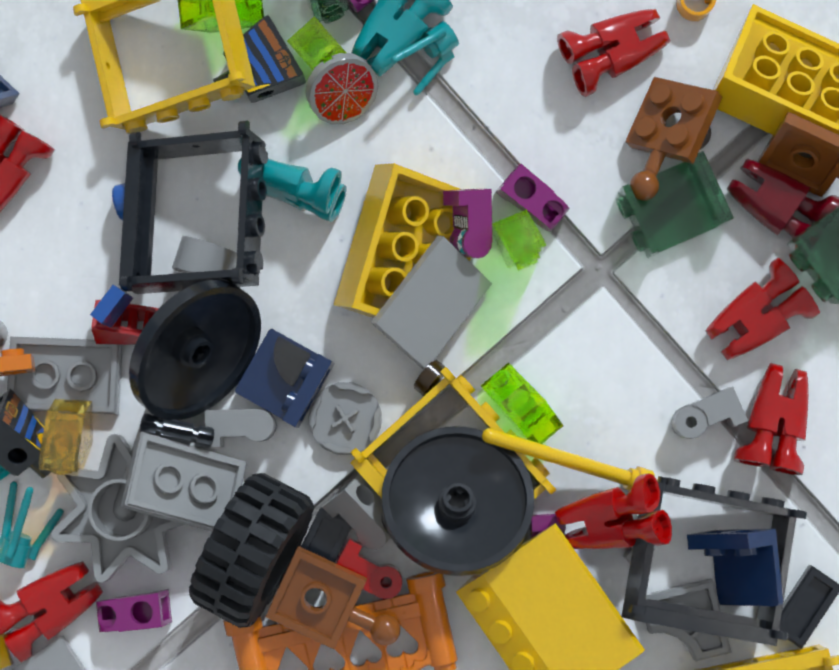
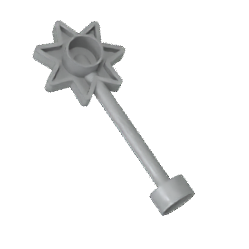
M182 236L172 269L181 273L232 270L236 266L237 253L204 240ZM147 409L144 411V414H151ZM118 434L108 436L98 471L63 467L57 472L58 480L77 504V507L52 530V539L57 542L91 543L94 578L100 583L110 580L130 556L158 574L169 571L172 564L166 531L185 525L121 508L135 441L131 450L126 439Z

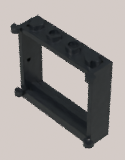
M248 120L238 123V131L151 140H141L140 132L130 133L127 147L119 285L122 291H131L135 294L176 292L207 280H225L238 287L259 286V274L264 264L260 252L261 237L265 233L262 202L267 194L263 167L268 161V152L265 148V142L250 130V122ZM242 151L236 268H232V270L151 275L158 159Z
M658 476L660 501L654 511L661 509L663 494L773 515L771 529H776L784 602L796 518L806 519L807 512L784 508L785 501L762 497L761 503L749 501L750 494L728 490L727 496L715 494L716 487L693 483L692 489L680 487L681 480ZM638 514V518L646 514ZM636 538L632 550L621 617L639 622L777 646L778 639H788L787 632L779 631L783 605L759 606L758 616L755 619L646 599L654 545Z

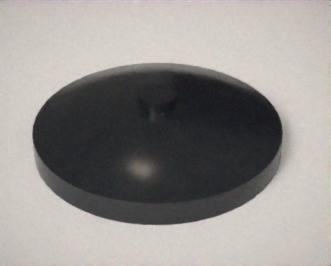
M207 280L181 290L166 301L143 328L131 355L129 382L136 400L158 418L183 420L205 412V410L210 409L227 396L243 377L259 344L261 317L258 306L253 298L231 282Z
M452 426L428 431L406 444L395 456L386 472L382 487V514L388 533L397 547L409 559L430 571L451 576H465L490 570L507 560L521 545L528 532L534 511V490L528 470L515 451L484 442L482 430Z

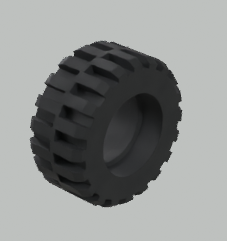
M265 473L252 474L251 477H248L243 486L237 489L232 500L224 508V512L214 525V529L203 547L202 554L197 560L196 569L192 574L191 585L189 586V595L193 603L238 628L253 625L273 599L298 546L301 547L302 540L307 533L308 525L313 516L314 505L310 497Z

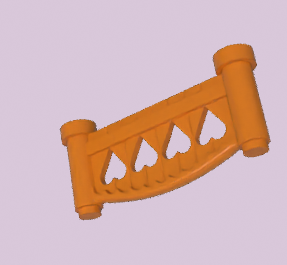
M428 571L406 578L408 594L355 605L354 607L374 617L380 615L393 616L417 641L418 648L414 653L403 651L401 655L392 657L387 653V645L376 643L372 639L369 630L347 621L335 647V650L345 660V665L340 670H421L429 665L434 667V670L456 669L458 658L442 588L446 586L444 575ZM261 616L250 627L238 628L225 620L223 621L226 636L232 637L239 670H278L286 647L307 666L308 670H315L313 664L321 643L279 623L263 626ZM359 630L381 650L382 656L378 661L371 662L366 659L362 665H355L351 662L350 655Z

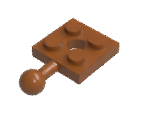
M658 77L653 78L625 141L630 148L650 153L643 171L636 173L630 180V192L636 199L647 201L656 196L659 190V182L656 176L665 157L694 164L723 98L718 91ZM681 113V118L677 124L666 127V121L672 114Z
M788 112L757 162L795 178L811 187L809 192L823 197L836 178L839 179V135ZM799 152L808 153V154H810L812 157H810V158H805V157L800 156L798 153H799Z
M298 546L265 616L332 649H335L347 621L369 630L372 639L380 645L393 644L400 635L399 622L393 616L380 615L374 617L354 607L367 581L366 577ZM312 588L321 589L326 594L327 602L323 606L314 607L308 603L306 592Z

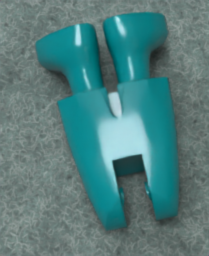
M378 0L358 35L351 53L367 60L377 46L381 48V51L377 54L371 65L376 75L381 77L396 64L391 61V58L416 43L429 29L427 24L422 21L427 15L431 13L439 16L449 14L453 8L449 0H415L410 9L405 11L403 7L409 0Z
M240 158V160H239V162H238V171H239L240 177H241V158ZM269 158L267 163L264 164L263 177L267 188L266 196L283 201L299 210L305 209L329 222L337 218L343 207L347 192V186L341 184L342 172L340 170L329 168L323 172L317 182L313 183L308 168L281 163Z

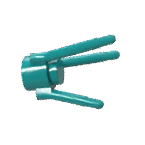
M441 21L433 28L430 27L416 43L394 55L391 61L397 63L421 49H424L426 54L432 59L436 56L439 57L438 61L414 89L413 93L417 96L432 81L442 67L455 58L452 49L459 45V41L453 29L446 22ZM376 56L369 58L366 62L371 66Z
M13 481L9 488L0 537V562L15 568H25L28 559L36 560L41 546L57 525L64 510L61 508L57 509L33 545L30 544L32 538L21 532L31 503L33 488H26L14 529L11 531L18 486L17 482Z

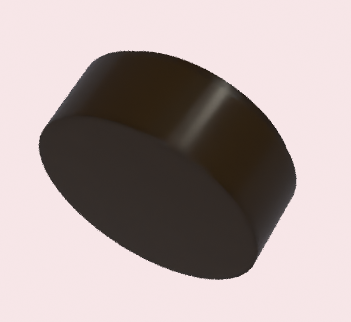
M438 360L431 362L415 381L414 389L422 396H425L443 378L440 371L445 366Z

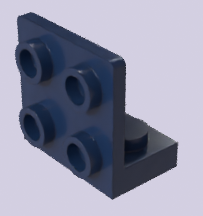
M270 329L237 385L235 392L280 417L288 424L299 428L335 363L276 330Z
M776 529L710 530L687 534L688 550L704 549V556H713L716 592L720 605H783Z

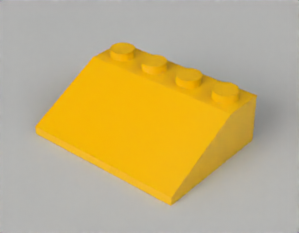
M753 4L713 89L718 91L723 97L718 110L774 135L788 112L839 135V43Z
M395 163L375 165L334 305L374 318L436 237L444 236L450 242V236L454 230L453 207L443 205V190H460V188Z
M556 523L520 545L507 560L498 566L473 575L456 591L510 670H619L645 650Z

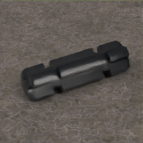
M143 414L139 427V433L145 432L152 435H160L162 438L187 445L193 442L196 444V447L206 449L211 448L215 435L212 427L200 425L197 428L194 427L193 423L175 419L159 420L158 417L151 414Z

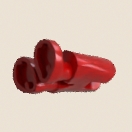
M656 9L635 11L591 24L590 34L580 35L568 30L557 35L559 50L568 64L579 61L594 50H597L599 54L595 58L575 64L572 68L574 82L583 97L596 92L599 78L606 71L612 78H615L641 64L671 42L667 31H662L641 41L636 33L660 19Z
M1 114L0 212L31 175L29 171L23 168L25 164L32 158H50L55 151L52 146L26 132L25 129ZM13 142H16L9 157H6L4 153Z
M776 258L770 263V279L763 287L756 281L753 282L729 303L705 330L711 340L719 334L728 331L730 326H733L740 335L738 339L735 338L726 348L720 351L726 360L746 354L789 330L790 326L787 320L795 315H801L806 319H813L820 314V310L813 297L803 286L795 290L778 306H772V300L800 283L796 274L780 258Z
M770 363L757 392L747 429L756 432L751 444L739 447L735 451L733 460L750 466H770L771 470L780 473L803 475L805 465L797 454L796 447L797 441L806 440L809 400L807 371L795 369L789 381L787 395H779L783 378V366ZM773 436L780 439L777 450L772 457Z
M650 473L637 476L627 495L620 488L616 487L584 497L555 511L559 525L580 521L585 523L586 527L573 530L564 535L573 549L632 547L636 542V538H640L655 546L669 544L672 538V525L668 514L664 510L654 511L660 501V489L656 478ZM632 514H646L638 519H633Z
M84 561L50 573L17 590L16 592L20 600L13 604L7 605L0 600V635L7 632L28 615L34 616L33 621L14 628L4 634L5 644L20 662L31 657L32 644L37 638L43 634L47 640H50L74 622L102 595L103 590L98 582L86 586L75 594L69 586L82 579L90 571Z

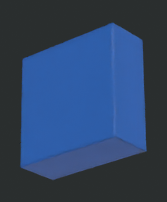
M112 285L90 315L101 324L112 327L133 300V297L127 292L122 291L121 288Z

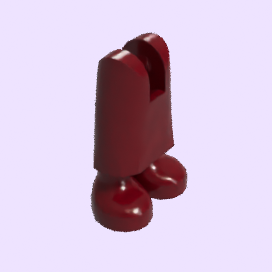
M746 159L740 169L751 179L761 184V187L756 192L742 182L733 179L726 190L749 214L777 236L782 230L787 232L793 239L794 251L804 258L822 234L820 229H823L838 211L839 197L831 195L821 201L810 199L806 195L811 187L774 168ZM796 210L805 217H807L816 226L804 223L795 218L793 215L796 212Z

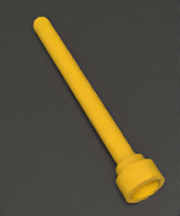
M487 428L482 433V439L486 443L622 484L623 488L628 490V492H630L637 476L650 473L655 477L654 471L637 466L635 469L629 468L624 470L495 429Z

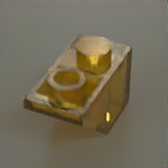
M54 400L46 413L39 456V470H51L52 473L58 475L78 471L93 443L92 401Z

